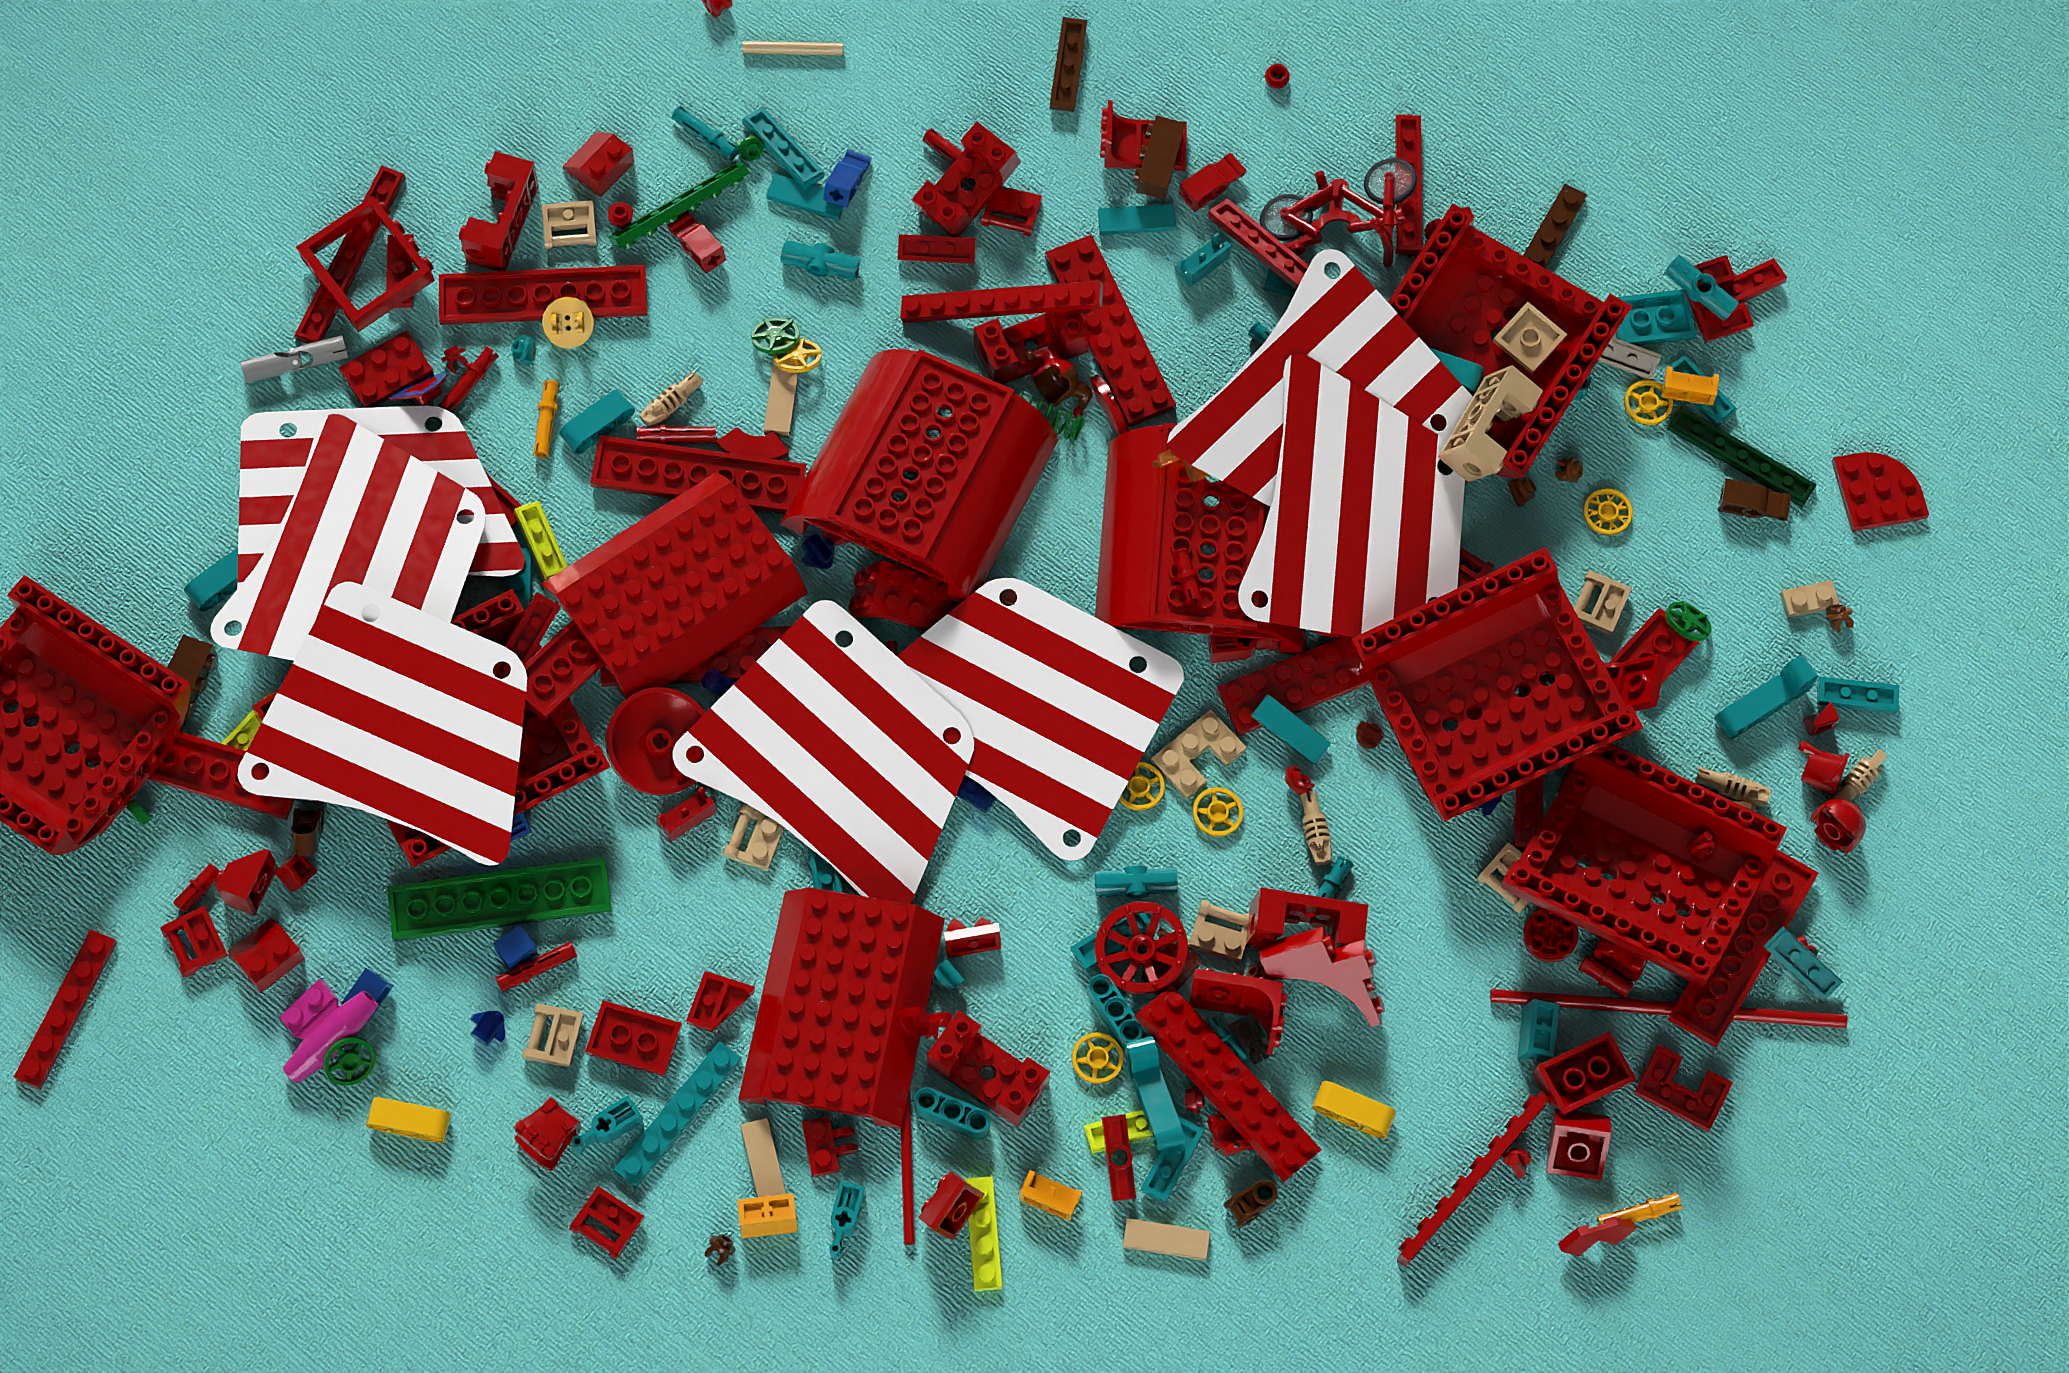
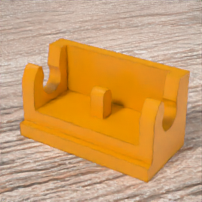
M1667 366L1661 397L1713 406L1717 396L1719 374H1714L1711 378L1672 371L1673 367Z
M1030 1170L1019 1193V1200L1071 1221L1082 1191L1067 1187Z
M794 1193L737 1200L742 1239L798 1232Z

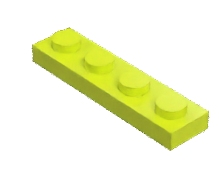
M993 1176L966 1178L967 1182L985 1194L968 1218L974 1291L1002 1289Z

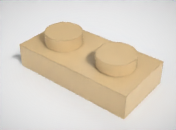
M1832 580L1787 589L1780 593L1787 618L1829 610L1831 607L1840 604Z

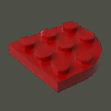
M1873 452L1855 453L1832 459V465L1852 532L1928 518V508L1918 480L1898 460Z

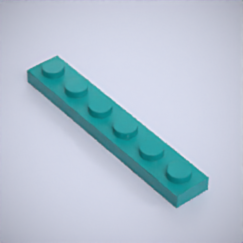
M719 1041L615 1166L614 1172L636 1189L741 1062V1057Z

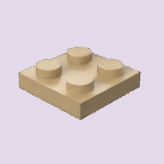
M1527 302L1497 334L1493 342L1533 375L1566 339L1567 334Z

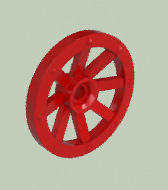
M1145 901L1125 904L1110 913L1101 924L1095 940V956L1102 974L1108 976L1118 989L1138 995L1152 994L1171 985L1182 973L1189 952L1188 938L1177 916L1162 905ZM1134 914H1153L1145 935H1141ZM1125 917L1133 934L1131 940L1112 930ZM1162 918L1171 925L1174 932L1153 941ZM1107 938L1128 948V951L1106 956ZM1178 940L1176 958L1157 952L1158 949ZM1145 947L1148 949L1145 954L1138 953L1140 948ZM1132 959L1122 978L1109 966L1110 964ZM1153 960L1171 966L1170 970L1159 979H1157L1151 963ZM1140 965H1144L1149 982H1131Z

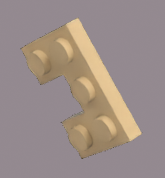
M1210 709L1151 758V763L1187 800L1207 783L1204 776L1191 764L1194 759L1209 749L1227 767L1242 755L1247 747Z

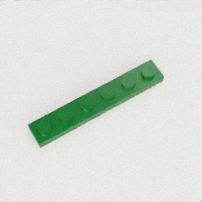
M738 161L612 233L608 236L611 244L619 249L629 248L636 243L637 238L642 235L649 236L658 230L657 227L663 223L669 224L679 218V214L685 210L692 211L701 205L700 202L704 199L717 197L722 193V189L728 185L735 186L744 180L743 177L749 174L746 165Z

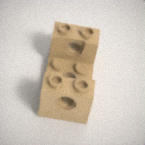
M1513 365L1485 376L1438 458L1467 482L1483 479L1492 473L1496 474L1504 465L1503 459L1507 451L1486 434L1493 424L1492 418L1496 415L1505 422L1513 417L1518 418L1522 414L1533 412L1540 403L1538 399L1543 390Z

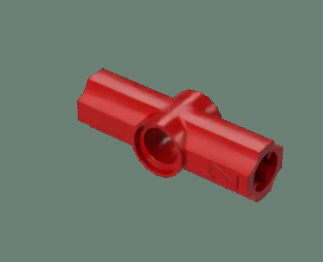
M1126 1114L1101 1117L1106 1150L1105 1160L1108 1166L1112 1201L1136 1198L1132 1168L1133 1156L1130 1151ZM1115 1150H1122L1126 1155V1161L1121 1166H1117L1112 1162L1111 1158Z

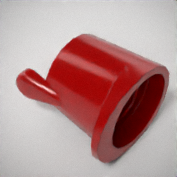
M1802 741L1798 749L1803 753L1810 754L1801 781L1834 796L1850 754L1845 753L1843 756L1828 753L1816 749L1806 741Z

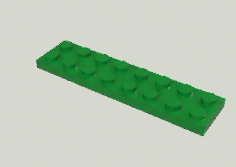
M605 857L387 886L393 942L612 912Z

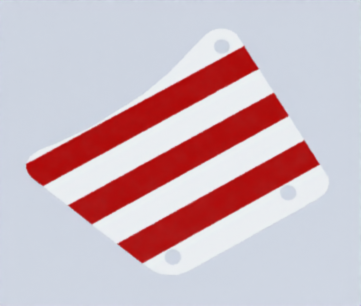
M1328 249L1321 251L1312 259L1286 312L1264 344L1218 393L1174 427L1169 434L1167 444L1170 451L1177 458L1271 507L1283 437V371L1285 362L1291 354L1302 353L1308 355L1437 433L1445 440H1448L1473 396L1348 257L1338 250ZM1329 262H1334L1340 267L1341 272L1336 279H1330L1325 275L1324 267ZM1435 414H1441L1446 419L1447 424L1442 431L1434 430L1430 424L1431 417Z
M1302 353L1291 354L1285 362L1283 371V437L1274 497L1263 534L1239 587V604L1243 612L1253 620L1356 637L1426 604L1432 597L1438 598L1457 589L1465 479L1454 470L1449 475H1443L1438 471L1437 463L1440 460L1438 455L1447 442L1443 437L1308 355ZM1260 590L1266 593L1268 603L1265 607L1258 608L1253 605L1251 597L1255 591Z
M427 405L255 413L242 423L237 589L251 574L273 541L301 482L312 447L315 430L320 421L330 414L346 416L478 496L484 506L486 520L467 575L503 577L514 575L524 567L525 558L463 425L453 413L440 407ZM433 416L442 420V427L437 431L427 430L425 421ZM285 423H292L297 427V432L294 436L286 438L279 433L280 427ZM469 509L461 510L457 514V521L461 524H468L474 519V513Z
M340 414L326 416L320 421L315 430L312 447L301 482L273 541L251 574L215 616L210 630L213 640L222 647L294 661L331 590L343 582H354L450 623L485 527L486 514L482 501L477 495L346 416ZM461 510H471L474 513L473 521L468 524L459 523L457 521V514ZM368 605L362 611V617L367 622H374L380 614L378 607L375 605ZM230 621H238L242 624V630L238 635L229 636L224 631L225 625Z
M1001 578L987 582L897 655L901 661L953 706L970 725L974 738V751L965 775L978 782L1010 808L1055 855L1068 861L1081 859L1091 851L1184 681L1182 666L1169 655L1041 589L1015 578ZM1005 589H1011L1016 592L1017 601L1011 606H1005L1000 602V593ZM1135 656H1141L1147 662V667L1142 673H1135L1129 667L1130 660ZM949 727L943 732V739L948 744H956L961 738L960 731L955 727ZM1071 829L1078 831L1081 835V841L1075 847H1069L1063 842L1064 833Z
M354 582L338 584L331 590L239 764V782L244 789L256 795L318 800L361 809L424 832L479 863L489 866L500 864L505 860L510 850L527 690L525 667L514 652L500 644ZM368 605H375L380 611L378 619L374 622H367L362 617V611ZM501 661L507 662L511 667L510 674L503 679H499L493 674V667ZM257 763H265L269 767V774L263 780H256L251 775V770Z
M821 600L815 602L676 742L673 749V761L677 769L685 776L741 800L777 821L831 864L861 896L911 904L974 751V738L970 725L953 706L845 609L833 601ZM843 630L849 631L853 636L852 644L845 648L838 646L835 641L837 633ZM949 727H955L961 733V738L956 744H948L943 739V732ZM691 746L701 747L704 751L702 761L698 763L690 762L686 757L688 748Z

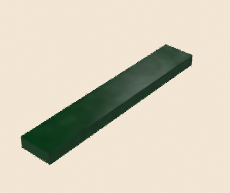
M1682 406L1667 428L1670 432L1772 491L1790 494L1791 502L1802 508L1817 485Z

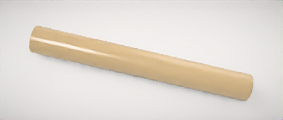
M743 41L742 53L843 56V43Z

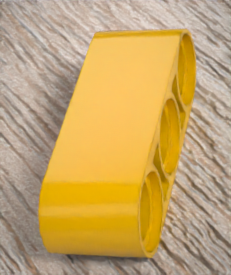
M1322 1081L1312 1104V1108L1316 1112L1380 1139L1387 1138L1396 1116V1111L1391 1107L1329 1081Z
M374 1097L366 1126L382 1132L444 1143L452 1115L440 1109Z

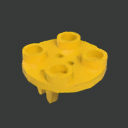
M563 297L556 299L548 305L543 314L542 326L546 337L551 343L561 348L571 349L581 346L589 339L593 332L594 318L586 302L573 297ZM565 316H570V319L567 320ZM566 326H570L571 329L567 330Z

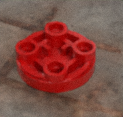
M1539 909L1527 920L1523 930V941L1526 949L1536 959L1547 963L1560 962L1569 957L1574 951L1578 942V929L1575 924L1544 909Z

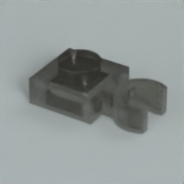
M1252 1012L1228 1026L1241 1049L1243 1050L1248 1047L1250 1059L1255 1065L1261 1062L1263 1058L1265 1060L1271 1056L1266 1055L1267 1044L1261 1040L1266 1035Z

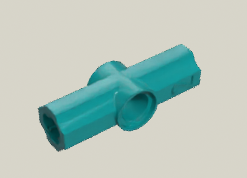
M786 240L780 258L781 263L804 268L807 272L817 277H826L829 274L853 281L858 276L861 262L860 258L835 252L832 247L818 243L809 246Z
M1679 254L1664 272L1686 290L1691 300L1701 302L1723 321L1728 318L1739 303L1716 285V281L1711 275L1700 272ZM1697 283L1704 285L1706 293L1699 291Z
M1135 865L1118 871H1095L1096 896L1125 895L1126 898L1141 899L1149 894L1178 892L1176 868L1147 869L1145 866Z

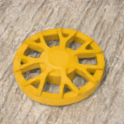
M1600 489L1593 492L1587 498L1583 507V516L1587 525L1593 531L1608 536L1623 532L1629 526L1633 515L1632 505L1628 498L1614 489ZM1605 494L1607 501L1601 503L1598 496ZM1615 496L1622 500L1618 506L1612 502ZM1589 503L1598 506V510L1589 509ZM1619 510H1628V516L1618 515ZM1597 515L1599 521L1593 523L1590 517ZM1616 519L1623 524L1619 528L1613 523ZM1602 522L1609 523V530L1601 528Z

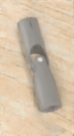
M343 335L291 348L286 353L275 352L240 362L245 381L249 384L280 376L289 370L297 371L349 357ZM299 352H308L312 357L306 363L301 364L302 360Z

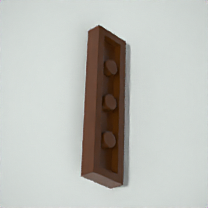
M1067 17L1062 19L1049 109L1068 112L1075 111L1088 20Z
M1564 184L1523 256L1546 269L1586 200L1587 194Z

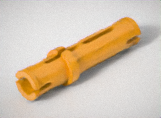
M545 380L543 382L542 397L538 403L539 419L533 455L537 458L544 459L550 457L555 414L559 410L557 398L560 383L554 380Z
M1675 1192L1658 1199H1652L1651 1197L1646 1199L1644 1203L1601 1216L1598 1215L1596 1220L1597 1222L1599 1221L1597 1223L1598 1226L1604 1224V1219L1611 1217L1629 1220L1633 1224L1650 1218L1657 1220L1660 1215L1682 1210V1205L1679 1204L1681 1201Z

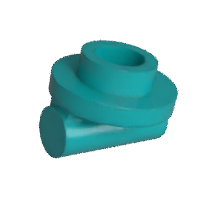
M526 335L516 338L511 346L513 358L522 361L526 365L532 364L535 339Z
M947 959L934 970L936 976L934 980L943 990L953 991L965 981Z

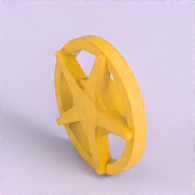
M804 338L799 339L796 347L784 352L787 355L780 360L777 358L778 354H773L774 364L781 370L791 373L810 371L817 367L822 359L820 347ZM785 341L784 343L777 345V347L784 346L788 344L790 341ZM803 346L809 347L813 350H806L805 348H803ZM817 356L813 362L806 365L808 357ZM788 362H789V363L792 364V365H801V366H789V365H786L785 363H788Z
M1642 380L1629 387L1625 394L1624 407L1630 418L1643 425H1658L1669 417L1673 407V399L1667 398L1668 401L1659 400L1658 396L1654 393V387L1662 391L1663 385L1653 380ZM1651 386L1649 392H1644L1641 395L1633 392L1638 387ZM1629 396L1638 402V408L1634 411L1629 406ZM1668 406L1667 412L1660 418H1657L1655 412L1657 408ZM1644 412L1649 414L1652 420L1643 419L1637 415Z
M1139 762L1135 768V776L1130 779L1125 787L1129 789L1131 797L1129 801H1126L1121 795L1119 802L1126 808L1136 811H1144L1156 806L1162 799L1165 789L1164 779L1159 770L1148 763ZM1139 768L1150 770L1156 777L1148 779L1140 775ZM1159 782L1160 792L1156 799H1154L1149 793L1150 786ZM1144 797L1150 801V803L1145 805L1132 804L1136 798Z
M1220 787L1210 788L1203 791L1196 798L1192 810L1193 819L1197 827L1205 834L1214 837L1227 836L1239 827L1243 818V806L1240 799L1230 790ZM1215 793L1225 794L1232 798L1234 802L1226 805L1224 802L1217 800ZM1211 794L1212 803H1210L1208 808H1197L1201 799ZM1237 805L1239 816L1234 824L1228 818L1229 810ZM1197 813L1207 815L1211 821L1209 828H1206L1200 822ZM1225 823L1230 827V829L1225 831L1212 830L1215 824Z
M1090 1033L1083 1036L1075 1044L1072 1052V1065L1075 1072L1080 1078L1092 1084H1103L1113 1080L1119 1074L1123 1065L1124 1056L1121 1046L1113 1037L1104 1033ZM1101 1038L1109 1041L1111 1044L1106 1048L1095 1047L1090 1039ZM1086 1041L1089 1048L1087 1057L1076 1059L1078 1048ZM1113 1047L1116 1048L1119 1055L1118 1067L1108 1061V1053ZM1077 1064H1088L1092 1068V1078L1085 1075ZM1105 1067L1114 1071L1108 1077L1096 1078L1098 1070Z

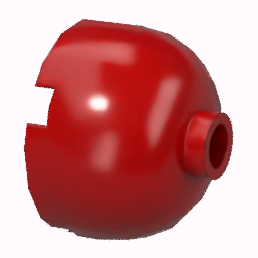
M1831 799L1812 812L1810 818L1811 822L1815 820L1817 826L1814 829L1815 834L1822 843L1834 851L1838 849L1845 850L1843 853L1852 851L1861 842L1866 831V822L1860 807L1844 799Z

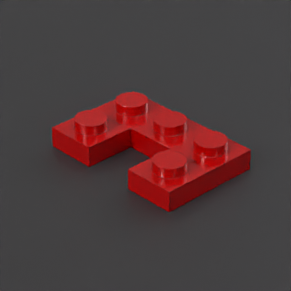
M1727 255L1694 265L1700 272L1711 275L1718 286L1736 279ZM1697 283L1699 291L1706 293L1704 285ZM1684 290L1704 343L1750 329L1754 326L1745 302L1738 304L1728 318L1723 321L1701 302L1691 300L1686 290Z
M1658 1044L1633 1094L1709 1132L1733 1082L1710 1070L1706 1072L1697 1092L1672 1081L1683 1056Z

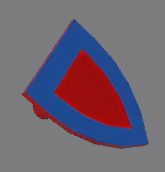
M444 371L421 380L388 399L393 401L416 397L419 406H430L429 402L442 395V390L439 386L447 378V373Z

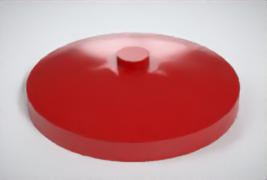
M664 687L644 689L624 700L612 714L605 736L607 757L618 777L631 788L644 794L656 796L678 793L694 784L696 780L685 776L675 766L673 749L676 742L705 714L702 707L688 695L678 690ZM691 746L686 752V757L690 762L698 763L704 758V751L699 746Z

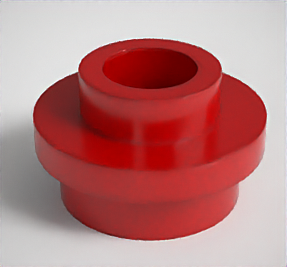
M1273 64L1265 72V81L1272 88H1283L1290 80V73L1282 64ZM1280 76L1281 79H1275L1273 77Z
M1192 1086L1191 1089L1185 1090V1104L1187 1111H1193L1195 1114L1200 1113V1108L1205 1107V1096L1202 1091H1199L1197 1086Z

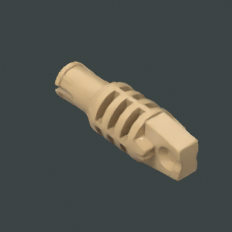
M692 371L677 385L671 384L668 389H665L662 394L653 399L639 414L641 421L648 427H654L667 419L670 414H673L675 410L686 403L687 396L703 384L700 376Z
M1879 749L1870 759L1864 756L1844 778L1843 787L1832 799H1844L1851 802L1856 796L1863 795L1882 773L1879 766L1886 759L1887 755Z
M1701 766L1695 779V783L1717 789L1720 795H1726L1729 798L1732 797L1735 800H1741V802L1762 807L1766 806L1771 793V789L1753 780H1746L1744 777L1740 778L1738 775H1731L1729 772L1721 774Z
M1310 791L1311 802L1308 801L1307 793L1300 795L1305 815L1302 824L1307 847L1311 852L1315 865L1320 866L1332 863L1331 838L1326 816L1320 812L1317 792Z

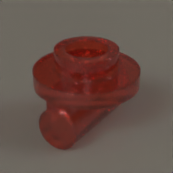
M1361 721L1356 728L1357 742L1360 746L1367 749L1377 747L1384 737L1381 728L1375 723Z

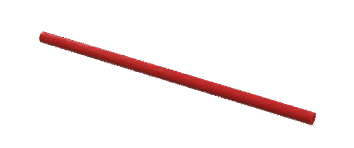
M1491 989L1490 991L1491 1003L1525 1005L1531 1000L1537 999L1560 1004V1008L1669 1016L1677 1002L1502 989ZM1740 1007L1733 1020L1832 1028H1847L1848 1023L1847 1015L1748 1007Z

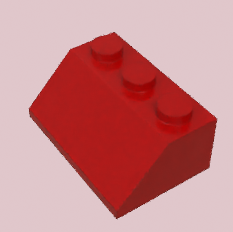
M1610 1031L1536 1066L1532 1074L1540 1090L1550 1097L1549 1103L1562 1116L1637 1080Z

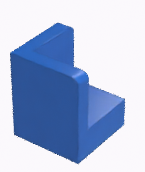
M521 926L516 927L493 943L496 953L509 971L516 968L518 963L522 962L524 964L538 954L536 945Z

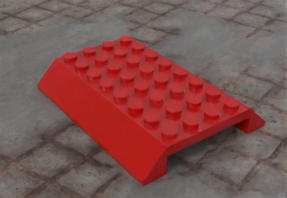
M718 472L713 473L541 583L542 588L550 599L558 605L560 604L614 677L617 689L625 700L634 693L644 689L667 687L808 594L792 560L732 481Z
M811 887L785 891L738 1100L766 1105L767 1100L868 1117L873 1118L876 1125L902 1129L921 1036H912L906 1033L900 1026L896 1015L904 1008L919 1006L924 1007L926 1013L945 918L913 904Z

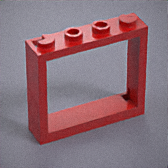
M371 196L296 247L300 258L357 332H360L435 281L431 272L434 269L427 257H420L417 253L420 250L412 238L406 239L403 235L405 230L397 219L395 221L391 220L389 217L391 212L383 201L378 203L374 196ZM376 214L418 270L357 310L315 254Z

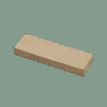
M774 361L763 430L766 434L774 432L776 435L790 436L799 373L783 371L774 364ZM788 362V363H785L786 365H789V366H800V365H792V364H790L789 362Z
M768 1118L740 1124L757 1196L765 1197L786 1194Z
M1127 1218L1122 1248L1206 1261L1210 1231Z

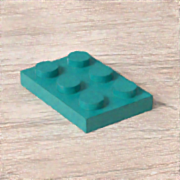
M1684 289L1617 297L1632 306L1616 331L1617 339L1636 346L1695 339L1697 334L1690 304Z

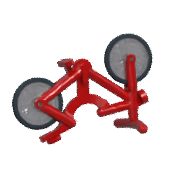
M1397 158L1379 161L1369 169L1364 179L1365 192L1372 201L1382 204L1383 209L1350 190L1348 183L1344 179H1334L1328 185L1324 172L1318 171L1314 176L1319 191L1306 198L1294 194L1277 196L1270 200L1261 212L1260 225L1279 241H1289L1301 235L1303 236L1298 240L1284 244L1297 256L1305 252V247L1321 243L1323 240L1321 231L1331 222L1344 221L1349 223L1347 227L1349 233L1375 230L1380 236L1384 249L1383 265L1389 268L1393 265L1394 255L1392 230L1395 225L1405 223L1401 208L1395 210V204L1403 202L1414 192L1417 185V173L1410 163ZM1344 198L1375 217L1368 221H1361L1358 215L1342 210ZM1330 202L1329 212L1321 215L1312 223L1313 211Z

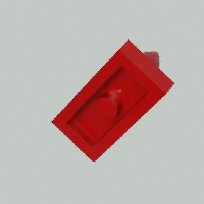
M983 917L972 928H966L963 923L953 918L948 924L946 932H944L947 958L1001 949L998 923L992 924Z

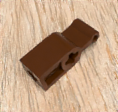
M1726 478L1721 488L1718 511L1750 518L1766 516L1780 521H1787L1791 495L1769 491L1768 488L1762 485Z

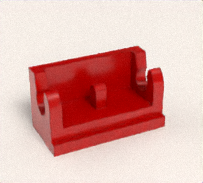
M700 787L697 789V793L664 815H658L656 822L672 842L715 814V802L711 797L708 798L704 788Z

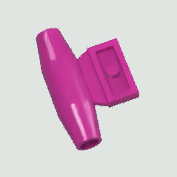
M319 979L280 1016L293 1036L303 1040L283 1066V1071L292 1081L299 1083L323 1067V1059L327 1050L335 1042L346 1037H355L379 1007L370 994L362 991L339 1007V999L326 982ZM337 1050L332 1054L330 1060L338 1053Z

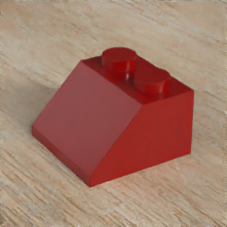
M595 132L562 167L594 193L602 197L635 163L633 149L612 133Z
M263 849L227 863L225 869L218 873L215 885L225 905L255 916L275 876L274 871L278 868L271 852Z
M272 918L227 951L260 993L305 960L297 945Z
M1554 1109L1549 1136L1546 1172L1602 1181L1612 1133L1610 1116L1572 1111L1562 1116Z
M949 1171L938 1182L937 1190L932 1198L923 1204L922 1213L918 1218L934 1231L954 1241L985 1194L957 1174Z

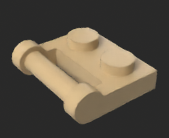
M593 200L542 205L546 250L553 249L555 246L579 244L597 246ZM586 228L588 230L587 234L552 236V231Z
M1588 571L1584 577L1585 584L1574 610L1582 624L1611 636L1632 588L1599 573ZM1595 586L1602 587L1603 589L1592 614L1585 613L1584 610Z
M741 804L738 812L740 817L729 845H725L722 854L732 860L769 871L785 828L755 808ZM752 819L757 821L746 852H743L738 848L749 820Z
M1508 842L1481 872L1477 880L1482 884L1486 883L1511 903L1514 906L1513 909L1520 914L1529 902L1502 889V882L1492 875L1497 870L1506 876L1513 862L1518 863L1523 854Z
M1202 899L1189 941V947L1241 962L1246 946L1249 913L1243 915L1210 905V901ZM1206 915L1242 925V930L1239 932L1206 922Z
M536 1004L534 1014H536L527 1048L523 1050L522 1058L529 1061H539L570 1068L584 1014L554 1006ZM546 1017H553L545 1051H540L538 1047Z

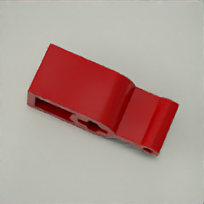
M1228 153L1217 163L1208 164L1180 183L1179 195L1195 213L1221 195L1231 183L1243 177L1247 170L1232 153Z
M688 211L674 222L667 224L668 230L680 241L686 253L705 274L727 261L723 246L704 225L698 224Z
M1209 635L1208 637L1211 663L1246 660L1254 655L1255 650L1269 649L1274 651L1279 646V641L1216 635Z

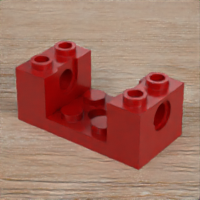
M978 121L974 123L960 140L965 148L964 151L939 181L933 185L927 180L911 199L918 211L951 237L961 236L1021 163L1016 151ZM967 179H973L976 183L971 191L962 189V184Z
M495 151L492 160L488 159L484 172L488 178L487 186L491 187V196L504 200L505 204H507L504 212L500 211L497 224L469 217L467 224L462 225L460 229L459 240L462 243V252H464L466 263L495 271H506L539 185L533 161Z
M1079 310L1044 313L1005 329L1002 328L998 318L974 327V347L990 380L1002 385L1035 373L1044 365V360L1040 358H1035L1031 362L1025 359V353L1029 351L1024 347L1027 342H1035L1038 345V348L1033 352L1044 347H1050L1063 360L1071 359L1089 351L1090 333Z
M1261 887L1250 903L1246 945H1251L1254 949L1261 951V944L1275 942L1277 938H1281L1284 934L1285 923L1298 924L1299 922L1310 923V926L1314 928L1329 926L1328 936L1331 935L1333 937L1336 948L1365 940L1368 904Z
M958 1011L927 1053V1067L1018 1128L1049 1085L1050 1071L1028 1056L1024 1062H1021L982 1036V1025L961 1011ZM985 1067H991L996 1071V1076L991 1080H985L980 1075L981 1070Z

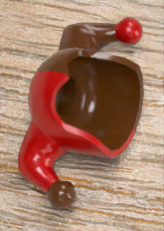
M1044 347L1035 352L1027 351L1025 353L1027 361L1031 362L1035 358L1044 360V365L1032 375L1033 383L1041 396L1054 406L1064 402L1070 396L1079 398V405L1073 410V416L1075 418L1079 415L1083 416L1084 409L1091 401L1093 392L1091 388L1079 380L1076 368L1070 362L1061 359L1050 347Z

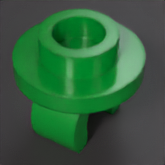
M752 134L748 135L742 142L740 140L736 141L739 147V154L746 161L757 159L763 152V143Z

